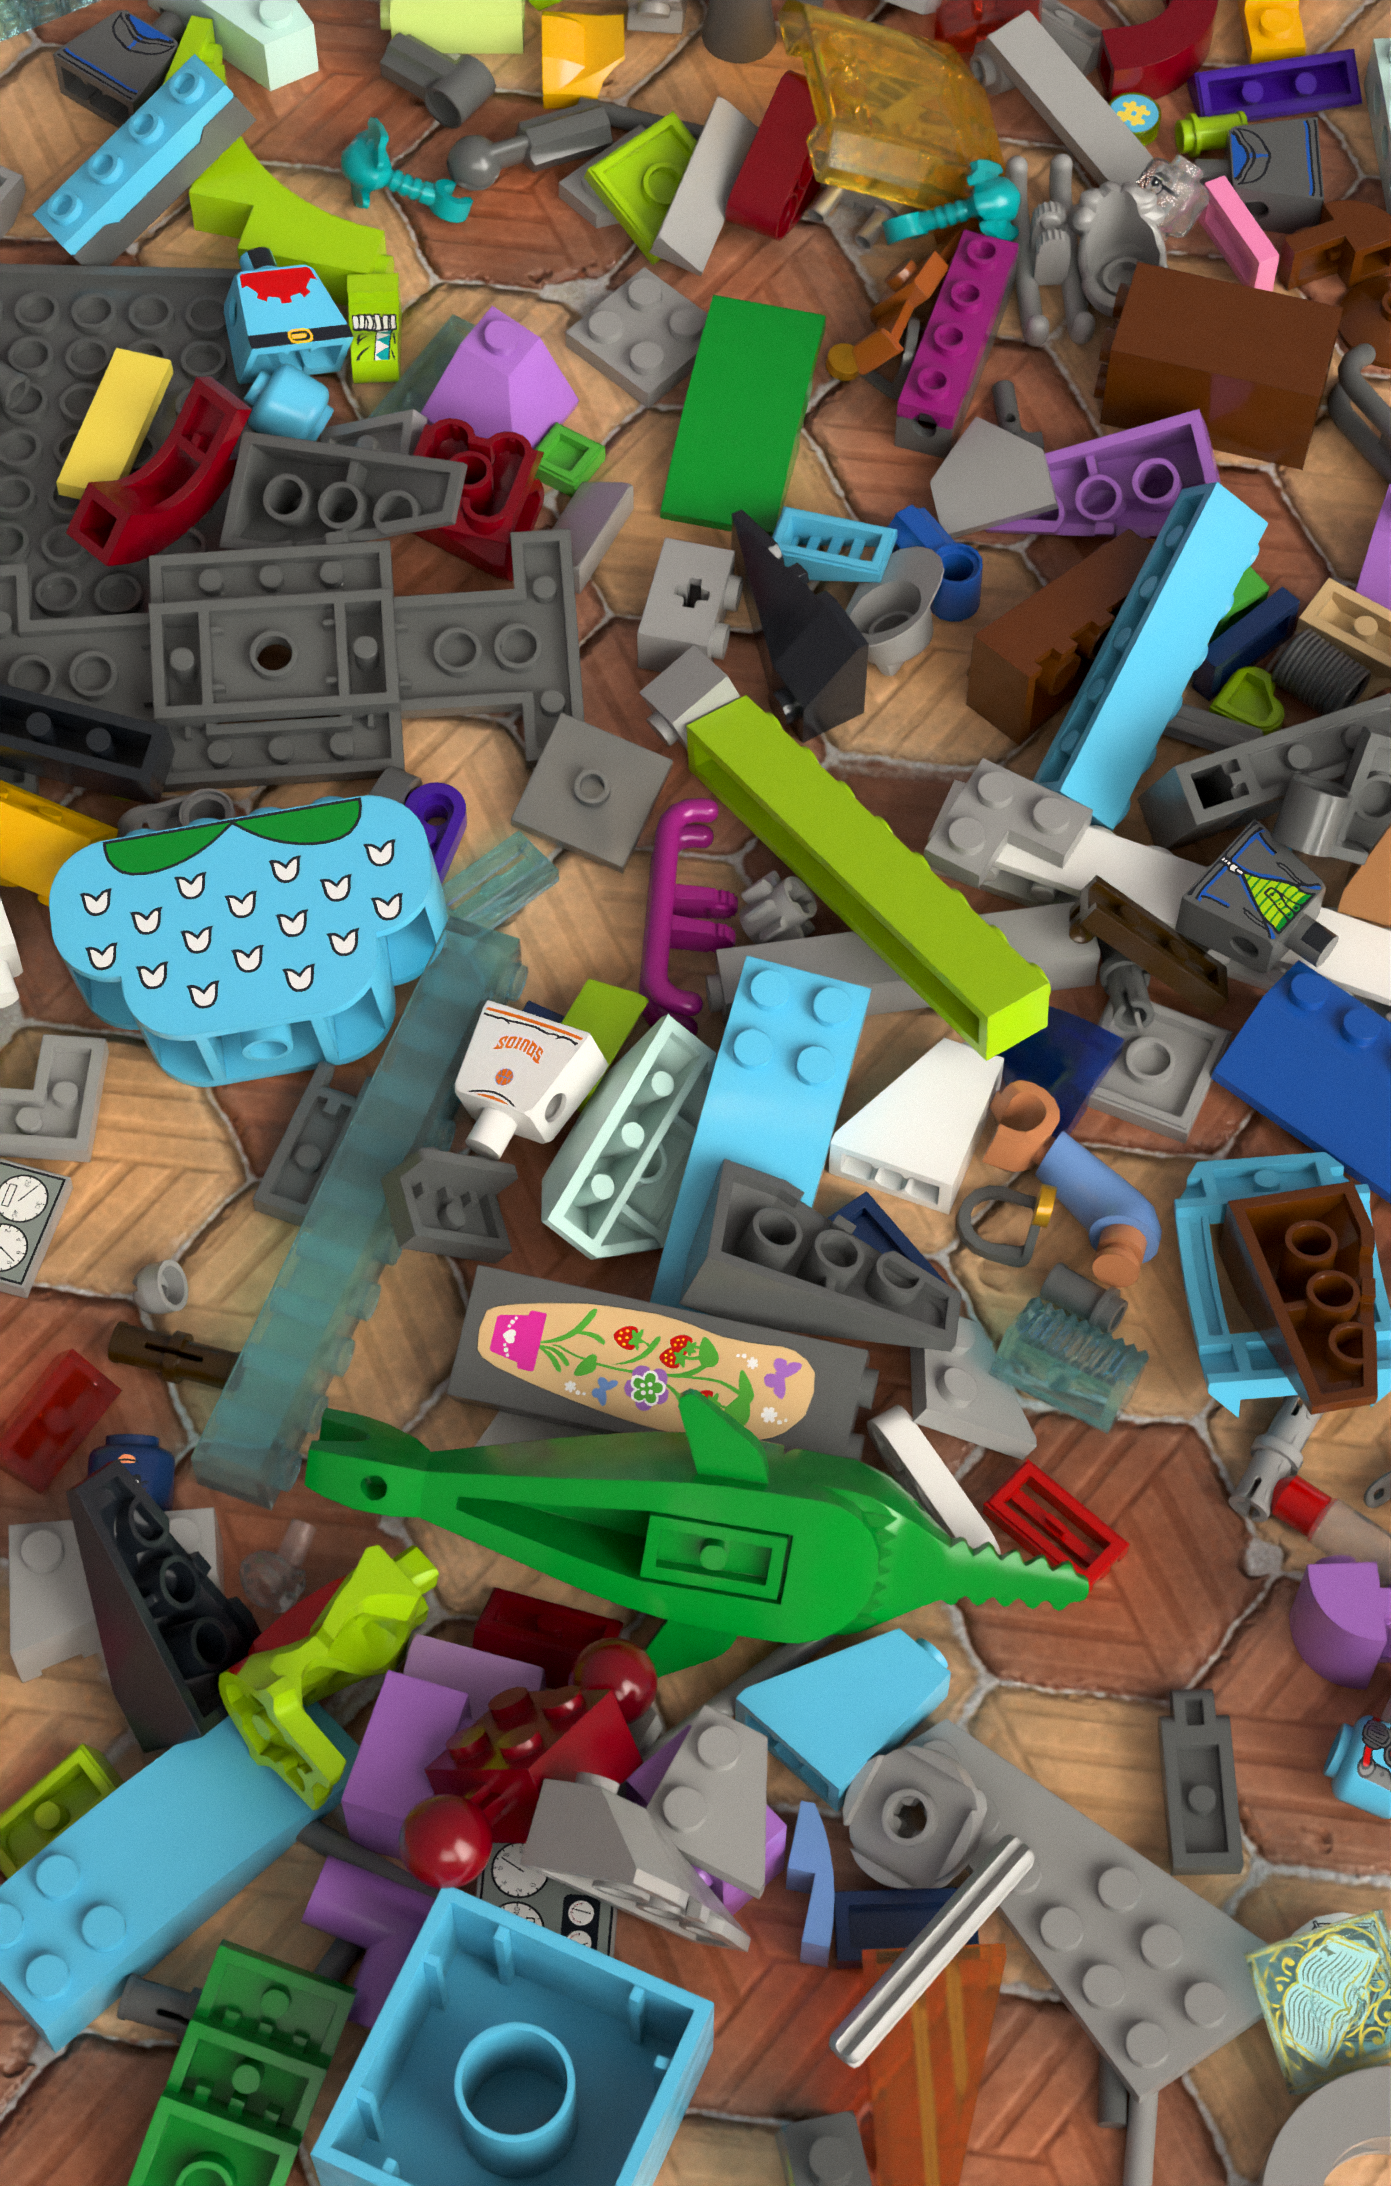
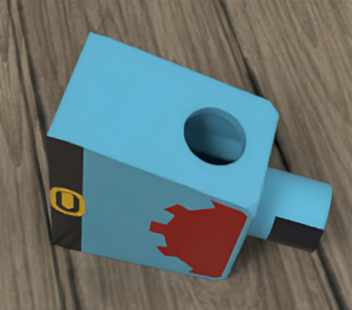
M266 247L253 248L244 253L239 260L242 271L234 276L224 303V316L238 383L254 382L261 370L272 375L280 365L287 363L295 366L307 375L339 372L354 336L315 270L306 264L277 267L271 250Z

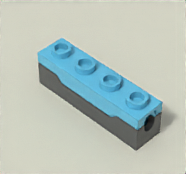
M194 54L33 213V216L81 265L110 266L256 121V118L233 92Z

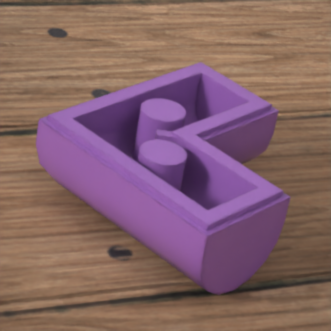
M328 1855L301 1923L367 1950L352 1985L358 1991L347 2021L372 2030L436 1898Z

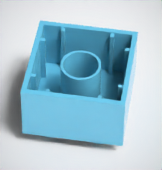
M441 1888L310 2154L320 2185L653 2186L713 2053L714 2002L457 1888Z

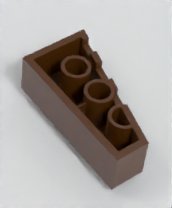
M1127 529L1110 542L1101 544L1090 556L973 636L971 664L967 671L969 682L966 705L1021 746L1077 695L1153 546L1131 529Z

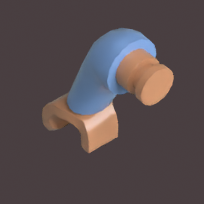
M1018 1080L1011 1082L1004 1090L997 1091L989 1108L994 1115L998 1127L984 1152L982 1162L1011 1172L1033 1170L1037 1164L1039 1168L1035 1176L1043 1184L1057 1187L1056 1198L1089 1233L1088 1237L1091 1246L1097 1252L1092 1265L1094 1275L1099 1281L1109 1286L1128 1287L1133 1285L1139 1278L1141 1264L1150 1261L1157 1254L1162 1229L1154 1206L1135 1187L1066 1132L1062 1131L1057 1139L1052 1136L1060 1121V1110L1055 1099L1047 1090L1035 1083Z

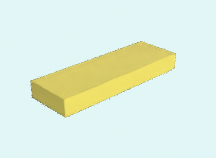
M116 348L56 481L59 495L81 500L89 482L113 481L129 476L173 375L171 360Z

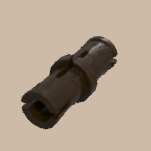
M120 1321L114 1328L109 1342L108 1359L111 1362H120L162 1373L163 1381L180 1384L185 1379L236 1394L243 1383L247 1369V1355L245 1353L233 1352L194 1342L192 1334L178 1330L171 1336Z

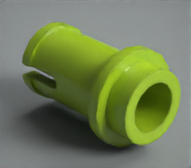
M1236 111V113L1198 117L1194 112L1187 113L1185 119L1177 120L1175 123V143L1180 154L1188 153L1191 158H1197L1200 156L1201 151L1225 148L1228 131L1234 126L1248 125L1245 113L1243 111Z

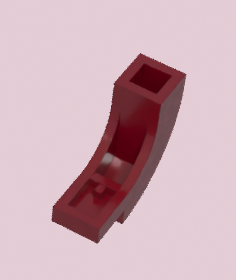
M1162 0L1165 11L1150 21L1137 25L1101 30L1096 69L1109 106L1117 98L1130 94L1141 95L1151 101L1157 100L1180 88L1194 73H1197L1210 50L1218 0Z
M196 377L179 416L159 451L143 467L127 477L113 481L89 482L66 534L105 566L124 565L148 558L149 555H155L170 546L200 521L232 480L238 458L233 449L252 408L214 378Z

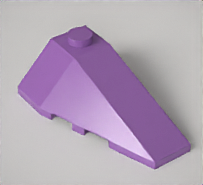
M1200 409L1045 453L1059 509L985 529L987 533L1117 537L1127 529H1131L1141 538L1157 539L1182 489L1213 482L1221 484L1208 429Z

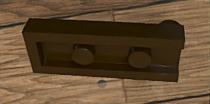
M1098 875L1080 891V899L1069 911V936L1074 942L1085 944L1090 942L1095 936L1099 937L1211 1017L1229 1001L1227 967Z

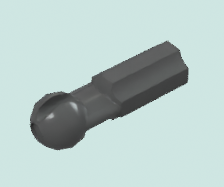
M596 99L519 122L514 137L494 143L481 135H466L458 140L447 157L448 172L451 179L458 186L468 191H481L495 182L501 169L523 163L534 173L601 153L613 144L611 124L604 106H601Z

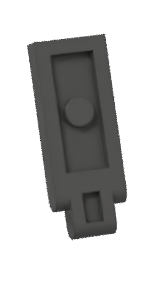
M1213 1689L1170 1690V1716L1158 1717V1737L1170 1875L1241 1874L1244 1861L1230 1717L1228 1714L1216 1715Z

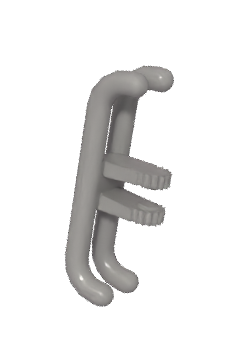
M1063 153L1055 155L1051 160L1049 175L1050 201L1047 203L1043 202L1041 205L1038 204V207L1034 208L1031 225L1027 200L1028 163L1022 156H1012L1008 159L1005 169V177L1021 193L1018 214L1015 219L1011 220V224L1019 228V235L1011 242L1019 244L1015 282L1023 337L1026 343L1032 347H1038L1045 343L1049 334V321L1042 314L1039 286L1061 285L1068 334L1074 343L1079 345L1086 344L1092 339L1095 330V319L1092 314L1088 313L1086 296L1081 288L1082 278L1078 267L1077 235L1067 224L1066 213L1073 206L1071 188L1073 163L1070 156Z

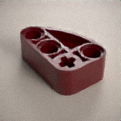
M791 70L785 72L774 92L731 190L725 212L726 221L777 241H781L794 228L822 187L819 180L820 175L841 149L848 134L852 110L843 90Z

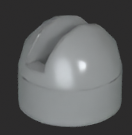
M169 1259L150 1263L141 1268L133 1279L132 1283L138 1289L132 1295L133 1301L149 1314H166L180 1311L187 1303V1278L181 1266L174 1260Z

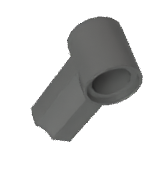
M399 32L387 44L386 52L380 61L381 76L423 99L430 114L442 125L451 129H457L496 89L495 80L491 72L477 58L466 54L454 60L410 34L405 36Z

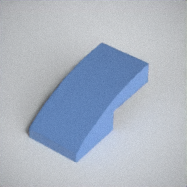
M801 1801L787 1866L786 1889L811 1894L801 1941L800 1962L828 1968L834 1921L835 1892L833 1865L825 1828L815 1803Z

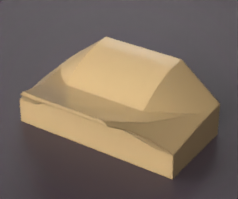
M1328 578L1300 615L1296 629L1300 634L1303 630L1311 628L1312 632H1316L1317 635L1320 634L1321 638L1326 639V642L1330 641L1331 645L1336 646V649L1340 648L1341 652H1345L1351 659L1354 658L1355 662L1360 663V666L1364 665L1366 670H1371L1370 681L1355 703L1356 705L1367 701L1384 688L1391 687V610Z

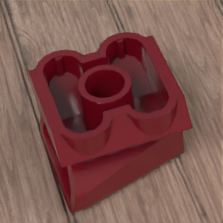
M447 418L439 420L433 425L425 424L413 455L463 462L468 466L456 524L413 532L412 534L498 579L512 582L514 579L510 532L533 531L545 496L540 479L535 478L544 452L532 449L530 442L523 435L516 432L504 431L496 433L487 439L476 436L473 428L467 422L460 419Z

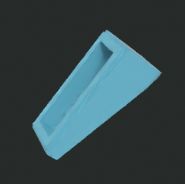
M786 506L783 507L772 538L777 542L782 552L784 565L789 567L799 563L808 572V577L811 581L881 583L898 537L897 529ZM798 545H807V546H806V548H804V547H799ZM820 546H829L827 552L818 551ZM842 546H852L848 557L839 555ZM864 547H876L871 561L860 559Z

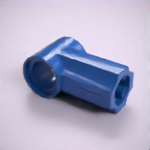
M912 504L897 512L894 519L887 526L888 528L897 529L898 537L892 553L900 549L919 546L932 549L942 559L944 574L941 585L930 606L931 612L938 618L949 622H960L969 619L977 612L980 606L983 565L978 551L969 545L956 543L925 507L916 508Z

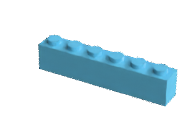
M1219 482L1181 490L1033 779V782L1093 809L1090 825L1102 826L1113 831L1115 826L1127 815L1131 806L1130 797L1141 775L1154 762L1157 754L1156 745L1167 723L1177 715L1182 706V693L1193 672L1201 666L1207 657L1209 650L1207 644L1218 622L1231 609L1234 602L1233 592L1244 571L1251 566L1259 553L1258 543L1268 522Z

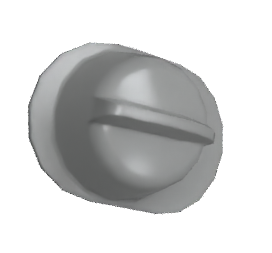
M915 546L891 553L881 583L859 582L845 610L869 643L868 661L876 665L885 676H894L904 662L920 654L930 644L933 637L934 629L930 606L941 585L944 567L941 557L932 549Z

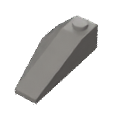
M577 1772L575 1782L544 1778L520 1862L521 1865L692 1943L748 1952L751 1941L750 1936L646 1809L617 1795L619 1783L609 1778L586 1772Z

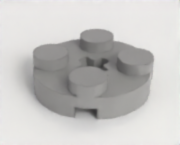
M910 1746L901 1747L902 1749H896L887 1755L879 1754L867 1761L851 1781L844 1799L843 1822L844 1825L849 1826L850 1839L854 1848H850L856 1863L867 1875L889 1887L907 1890L942 1888L967 1867L977 1851L982 1837L983 1818L987 1811L984 1793L975 1786L968 1771L958 1761L943 1752L924 1747ZM921 1801L925 1806L924 1815L927 1818L923 1831L915 1830L911 1837L908 1838L903 1833L907 1822L899 1816L900 1810L903 1805L915 1807Z

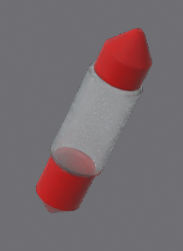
M1299 1475L1285 1477L1277 1482L1271 1504L1272 1515L1307 1537L1308 1543L1328 1556L1346 1555L1354 1557L1356 1562H1377L1380 1588H1387L1391 1584V1533L1341 1499L1330 1497Z

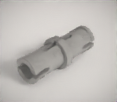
M1299 1395L1283 1397V1402L1266 1434L1256 1436L1250 1448L1253 1458L1236 1490L1231 1493L1228 1500L1230 1506L1245 1518L1251 1506H1254L1256 1509L1251 1516L1252 1520L1256 1522L1267 1521L1271 1513L1275 1485L1282 1478L1297 1475L1304 1462L1302 1461L1303 1456L1301 1452L1316 1423L1322 1418L1324 1413L1311 1415L1304 1403L1302 1406L1298 1404Z

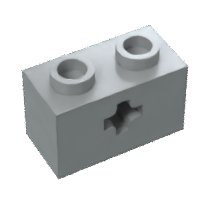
M665 538L637 632L638 668L663 672L693 645L712 662L714 658L724 659L730 635V624L724 623L727 610L737 612L743 589V577L734 575L735 551Z

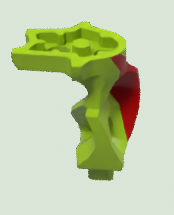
M379 1544L367 1547L355 1569L349 1574L329 1582L293 1606L252 1643L247 1657L219 1675L218 1686L221 1698L227 1712L249 1748V1755L258 1766L271 1767L313 1811L325 1804L332 1793L334 1784L339 1782L347 1760L307 1715L303 1704L307 1708L315 1702L373 1675L386 1674L387 1670L393 1671L405 1658L411 1631L426 1621L429 1612L426 1600L422 1595L436 1586L439 1577L437 1568L415 1545L410 1546L392 1559Z

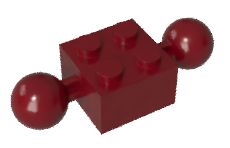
M613 1637L603 1638L587 1645L576 1656L569 1671L568 1686L554 1691H528L525 1687H514L492 1698L488 1703L489 1710L471 1727L460 1730L452 1735L445 1744L447 1749L424 1769L435 1795L423 1799L408 1812L399 1833L400 1856L410 1874L421 1883L436 1889L458 1888L473 1881L486 1867L492 1853L493 1843H526L544 1778L575 1782L577 1772H586L609 1778L621 1785L643 1764V1760L627 1725L636 1722L644 1716L656 1696L657 1673L649 1655L640 1646L629 1640Z

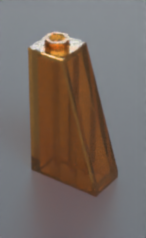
M1005 1943L964 1945L865 2059L874 2186H959L1007 1958ZM906 1948L862 1950L859 1968L861 2000Z

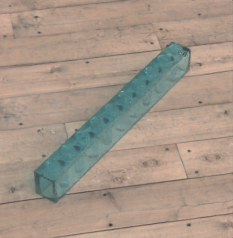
M453 916L449 917L191 1456L199 1485L268 1510H272L281 1490L289 1492L292 1489L302 1464V1454L298 1452L307 1433L316 1434L319 1431L323 1413L326 1407L328 1408L329 1398L325 1396L334 1375L343 1377L346 1373L355 1349V1341L351 1339L360 1319L369 1321L380 1297L381 1285L377 1282L386 1264L390 1266L396 1264L403 1250L398 1247L380 1179L401 1164L404 1157L415 1149L432 1146L439 1148L441 1151H449L456 1131V1122L453 1119L460 1104H462L455 1093V1082L482 1009L487 1000L505 1006L508 1000L516 1002L520 998L527 980L528 967L522 965L519 938Z

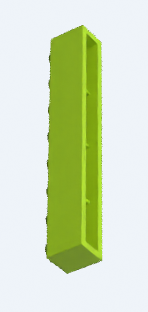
M745 695L686 725L688 769L982 1058L987 1061L1048 1026L1051 987L1043 970L1035 963H1028L1012 948L998 927L988 925L972 910L966 898L959 890L949 888L933 873L929 864L920 853L916 851L911 852L893 835L887 822L880 816H873L855 798L854 793L845 782L834 779L819 764L816 756L808 747L800 746L783 730L780 722L772 713H765Z

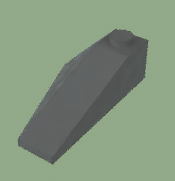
M727 1159L723 1160L688 1254L679 1304L715 1317L775 1330L951 1352L956 1345L962 1296L960 1292L896 1251L880 1253L852 1234L857 1227L839 1214L832 1222L801 1202L800 1200L805 1192L786 1180Z

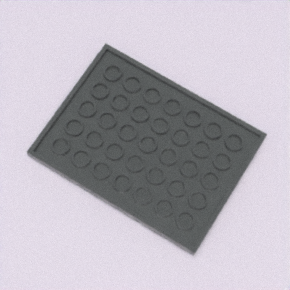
M0 264V360L17 372L25 374L30 379L28 393L18 406L9 409L0 401V565L28 563L31 571L33 620L149 612V603H151L149 557L130 564L105 566L66 534L80 500L59 495L56 481L116 348L169 359L172 362L173 368L171 380L129 475L143 467L162 447L179 416L196 377L214 378L252 408L253 405L243 400L252 383H238L224 316V303L234 276L241 272L242 269ZM248 420L233 449V452L237 455L239 453L243 431L257 433L249 426ZM233 478L219 499L199 522L177 541L155 555L227 551L220 548L219 544Z

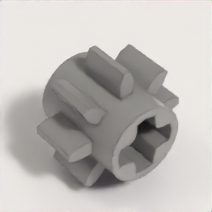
M773 870L741 893V897L747 905L740 910V922L747 936L755 944L804 938L815 931V927L809 919L816 914V901L811 890L799 878L789 876L781 881L778 873Z

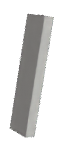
M1029 10L987 36L983 48L1099 186L1107 181H1115L1120 186L1126 181L1133 183L1141 181L1142 183L1139 184L1141 188H1144L1145 184L1147 189L1155 191L1162 186L1160 181L1164 184V180L1160 176L1155 175L1158 172L1167 174ZM1148 162H1150L1149 170L1146 167V165L1149 164ZM1146 169L1147 176L1145 174L1143 177H1140L1142 171ZM1150 176H1155L1160 180L1158 186L1154 187L1151 185L1154 177L1149 178Z

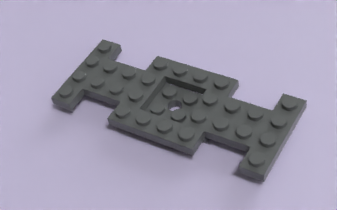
M570 529L510 532L514 589L394 597L390 540L149 555L151 594L149 612L33 620L31 571L28 563L0 565V683L167 726L175 753L163 792L379 778L390 766H395L405 771L402 719L523 711L527 768H535L561 712L585 722ZM273 644L287 647L292 653L290 662L279 670L263 668L258 663V656L265 647ZM341 715V716H338V717H323V718H307V719H292V720H277V721H261V722L218 724V723H224V722H239V721H255V720H270V719H285V718H300V717H316V716ZM0 766V780L40 796L39 776Z

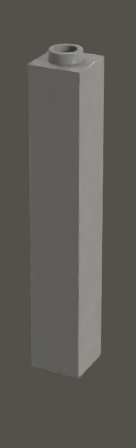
M1076 902L979 914L988 925L998 927L1007 938L1009 945L1028 963H1035L1043 970L1050 983L1051 991L1095 985L1100 958L1097 937L1095 936L1088 943L1079 944L1074 942L1069 936V911ZM854 931L717 949L716 974L705 976L710 1013L721 1012L724 1030L746 956L871 988L866 1016L930 1007Z

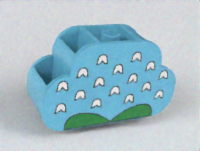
M374 795L345 799L338 796H327L315 800L310 805L287 809L263 807L254 810L247 816L224 820L200 818L190 822L187 826L167 830L137 829L127 833L124 837L96 842L76 852L59 869L53 880L49 895L50 921L54 943L88 1008L95 1016L109 1025L121 1029L140 1030L157 1065L174 1080L195 1087H215L314 1070L320 1061L337 1066L366 1056L384 1040L393 1024L396 1012L394 986L410 982L430 969L441 955L448 936V917L444 892L423 825L417 816L403 804L390 798Z

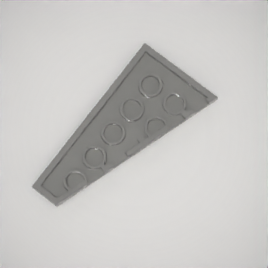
M947 1718L904 1746L934 1749L951 1756L968 1771L975 1786L983 1791L987 1802V1811L983 1818V1831L979 1846L972 1860L965 1868L970 1875L999 1841L1009 1834L1019 1838L1035 1854L1033 1867L995 1910L1138 2104L1163 2089L1267 2016L1248 1955L1272 1948V1946ZM919 1801L918 1804H919V1806L922 1808V1810L924 1811V1810H925V1806L923 1805V1803H922L921 1801ZM1274 1950L1251 1957L1258 1981H1260L1267 1959ZM1279 1951L1274 1954L1268 1963L1263 1977L1262 1990L1264 1999L1273 2005H1277V2007L1267 2006L1269 2014L1280 2007L1284 1990L1295 1981L1294 1970L1296 1963L1293 1962L1292 1966L1284 1963V1970L1291 1973V1975L1284 1974L1281 1971L1280 1963L1286 1956ZM1278 1976L1288 1980L1287 1982L1284 1980H1277L1275 1984L1281 1986V1991H1275L1271 1988L1272 1980Z

